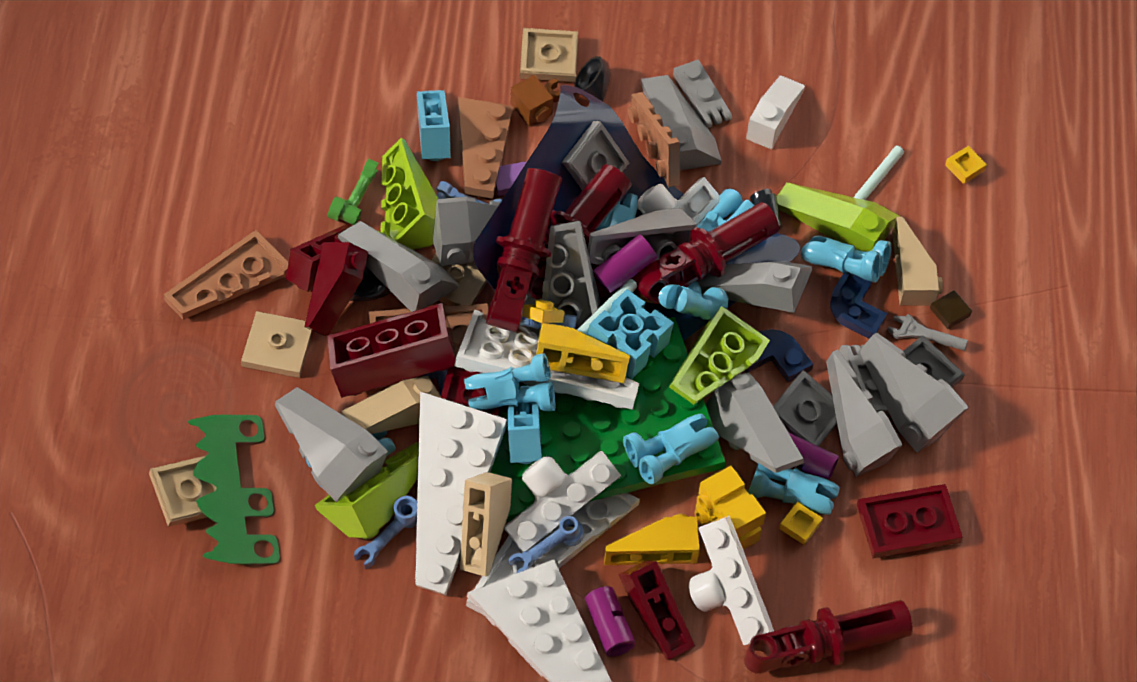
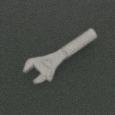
M909 314L906 317H893L895 321L902 323L899 330L888 326V331L896 339L920 338L923 335L929 341L965 351L968 340L928 329L917 323Z

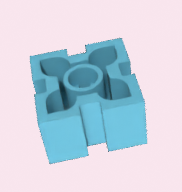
M626 289L612 302L610 313L604 310L589 324L587 335L630 355L626 376L633 379L647 365L649 355L654 358L669 344L674 323L657 310H654L652 313L647 312L644 309L646 302Z

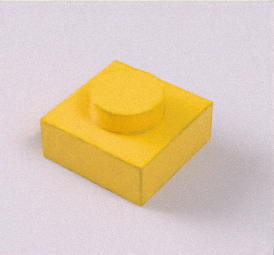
M969 146L947 158L945 164L963 184L984 172L987 166Z
M536 300L535 304L523 305L522 317L541 323H563L565 311L554 308L553 302Z
M797 502L780 523L779 529L805 546L821 525L823 518Z

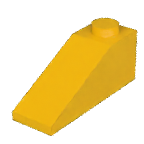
M542 323L536 355L544 353L551 370L624 383L630 355L574 328L549 323Z
M677 514L672 517H665L607 545L604 566L638 565L644 561H657L658 564H697L699 555L697 516L689 517L685 514Z

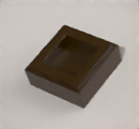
M955 290L932 302L930 306L932 312L947 329L967 319L972 313V310Z

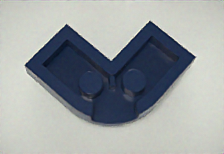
M849 272L843 273L831 296V312L841 325L870 339L873 334L878 333L887 313L863 302L872 282Z
M767 329L759 331V333L770 340L757 362L745 369L747 373L772 361L788 383L796 379L803 370L806 373L812 371L814 364L792 336L780 330Z

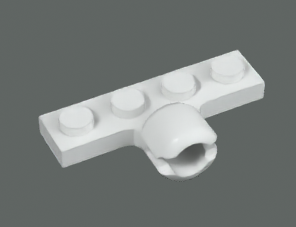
M705 177L698 179L679 200L675 199L663 184H658L648 189L639 198L637 208L643 215L658 210L681 208L698 224L706 216L707 212L711 211L719 202L720 195Z
M603 451L598 452L569 475L561 470L552 457H543L526 469L522 475L524 483L535 496L534 503L505 525L504 529L519 549L524 552L556 528L562 518L571 516L621 475Z
M727 516L699 527L712 562V569L691 578L689 590L694 604L702 611L727 606L731 611L743 645L749 644L751 639L758 634L773 632L772 623L731 517Z

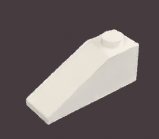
M780 75L760 99L751 115L746 139L772 149L800 99L805 85Z

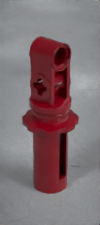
M604 164L565 212L552 211L550 218L551 226L581 221L588 249L590 233L595 232L631 188V182L619 169L612 165ZM547 229L543 243L546 249H548L550 229ZM540 258L537 266L539 268L538 276L531 277L526 294L531 298H542L546 258ZM514 280L511 281V282H510L511 288H512L514 291L519 290V288L516 287L515 284H514L515 281H514Z
M536 168L527 169L510 234L505 237L498 236L496 242L504 247V252L502 254L503 257H499L497 263L502 267L494 298L487 313V325L514 333L517 331L531 277L538 276L539 268L537 266L540 258L551 257L552 253L544 248L545 245L543 243L562 181V177L554 173ZM514 280V284L519 290L510 293L511 288L506 286V284Z
M760 202L709 232L703 228L695 227L691 230V241L689 243L684 242L680 244L676 250L666 253L632 278L637 283L635 290L651 303L658 304L660 303L659 292L667 285L673 284L688 287L695 281H701L706 278L708 273L713 277L721 278L726 274V262L779 232V223L776 215L766 203Z
M902 600L836 616L833 615L830 608H821L817 612V620H802L797 626H787L777 631L754 636L744 655V664L748 670L757 674L783 667L797 666L807 661L815 664L824 658H827L832 666L841 665L844 661L843 655L846 652L911 636L913 629L911 615L907 605ZM754 651H762L767 657H760Z

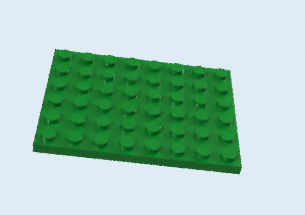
M675 317L668 318L674 323L669 344L654 358L649 355L647 365L631 379L639 383L633 410L617 408L612 404L595 400L589 401L579 396L556 392L555 410L543 411L539 407L542 458L552 457L561 470L569 475L598 452L603 451L621 476L589 502L725 468V459L717 440L710 447L688 456L679 465L670 467L663 473L660 481L649 484L642 478L639 466H633L624 447L623 437L630 433L636 432L644 440H649L658 436L660 431L668 430L684 419L702 413L706 417L707 424L704 428H713L704 399L693 405L669 388L688 355ZM519 382L520 386H527L524 383ZM508 405L502 406L500 417L507 419V421ZM508 424L490 472L512 478L511 504L506 522L512 521L534 503L535 496L524 483L522 475L526 469L536 462L534 461L531 464L511 463ZM662 450L661 452L655 454L654 456H655V457H658V456L664 454L665 452Z

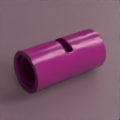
M638 235L596 267L593 273L603 287L611 294L655 261L658 256L642 235Z
M789 433L804 460L803 464L795 467L802 469L804 473L829 480L838 463L839 456Z
M604 586L588 593L584 600L606 655L615 657L632 650L636 642L624 617L614 588Z

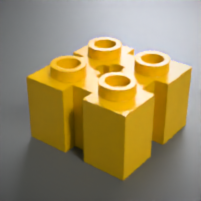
M729 466L700 482L695 516H697V520L702 526L730 516L744 550L760 541L762 532L760 526L764 524L766 512L753 494L749 495L744 488L745 483L734 468Z

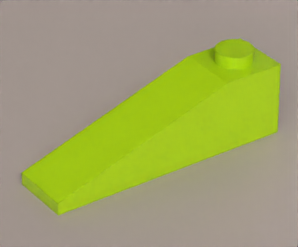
M400 138L382 156V185L386 186V199L381 201V209L385 210V221L381 223V233L410 249L428 247L434 244L433 237L438 197L407 142Z
M786 183L777 195L779 210L841 243L853 245L856 247V250L863 252L872 251L878 241L885 240L895 225L896 217H900L872 201L792 183Z
M721 306L697 338L669 388L694 405L756 363L770 340Z
M419 442L388 458L385 461L387 466L382 467L377 475L338 502L330 495L326 496L315 505L317 511L348 537L370 539L380 532L379 528L386 524L394 514L395 502L400 497L407 495L418 478Z

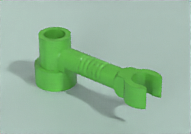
M371 159L367 160L350 198L345 200L335 196L327 214L328 218L337 222L343 220L352 225L358 223L362 210L357 207L369 184L377 174L378 162Z

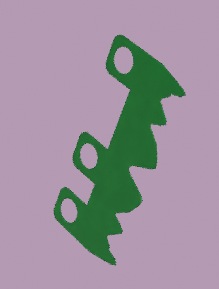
M209 415L187 421L190 425L199 427L206 434L203 439L196 443V447L209 452L208 455L198 462L193 476L213 484L217 488L214 492L196 500L198 507L204 515L217 523V525L208 528L206 533L217 540L218 545L214 547L213 551L206 552L203 557L230 564L277 563L280 559L278 540L275 536L247 535L245 516H270L274 512L272 493L269 489L241 488L235 443L263 441L262 419L257 415ZM245 420L253 421L258 426V433L253 437L244 436L239 431L240 423ZM255 493L262 494L267 499V507L264 510L256 511L249 506L248 498ZM265 540L270 542L273 546V554L268 558L259 557L254 551V545L257 541Z

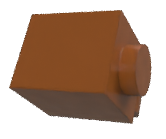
M533 75L511 87L510 104L528 126L537 122H543L552 115L553 102H558L560 97V91H553L558 88V80L551 79L543 86L538 78Z

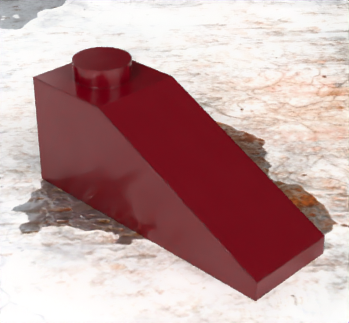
M345 224L291 248L286 279L307 292L313 290L323 242H341L338 234L353 225Z
M323 242L305 328L323 336L330 334L363 279L369 251L350 242Z
M644 561L618 574L633 607L666 660L695 647L657 561Z

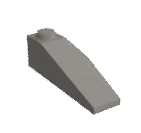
M471 197L437 199L433 243L440 266L465 264L474 261L473 247L475 240L500 202L479 203L475 201V198Z
M298 387L275 402V407L289 433L295 436L300 446L299 451L302 457L308 460L312 468L311 474L313 478L336 502L380 472L388 450L366 429Z

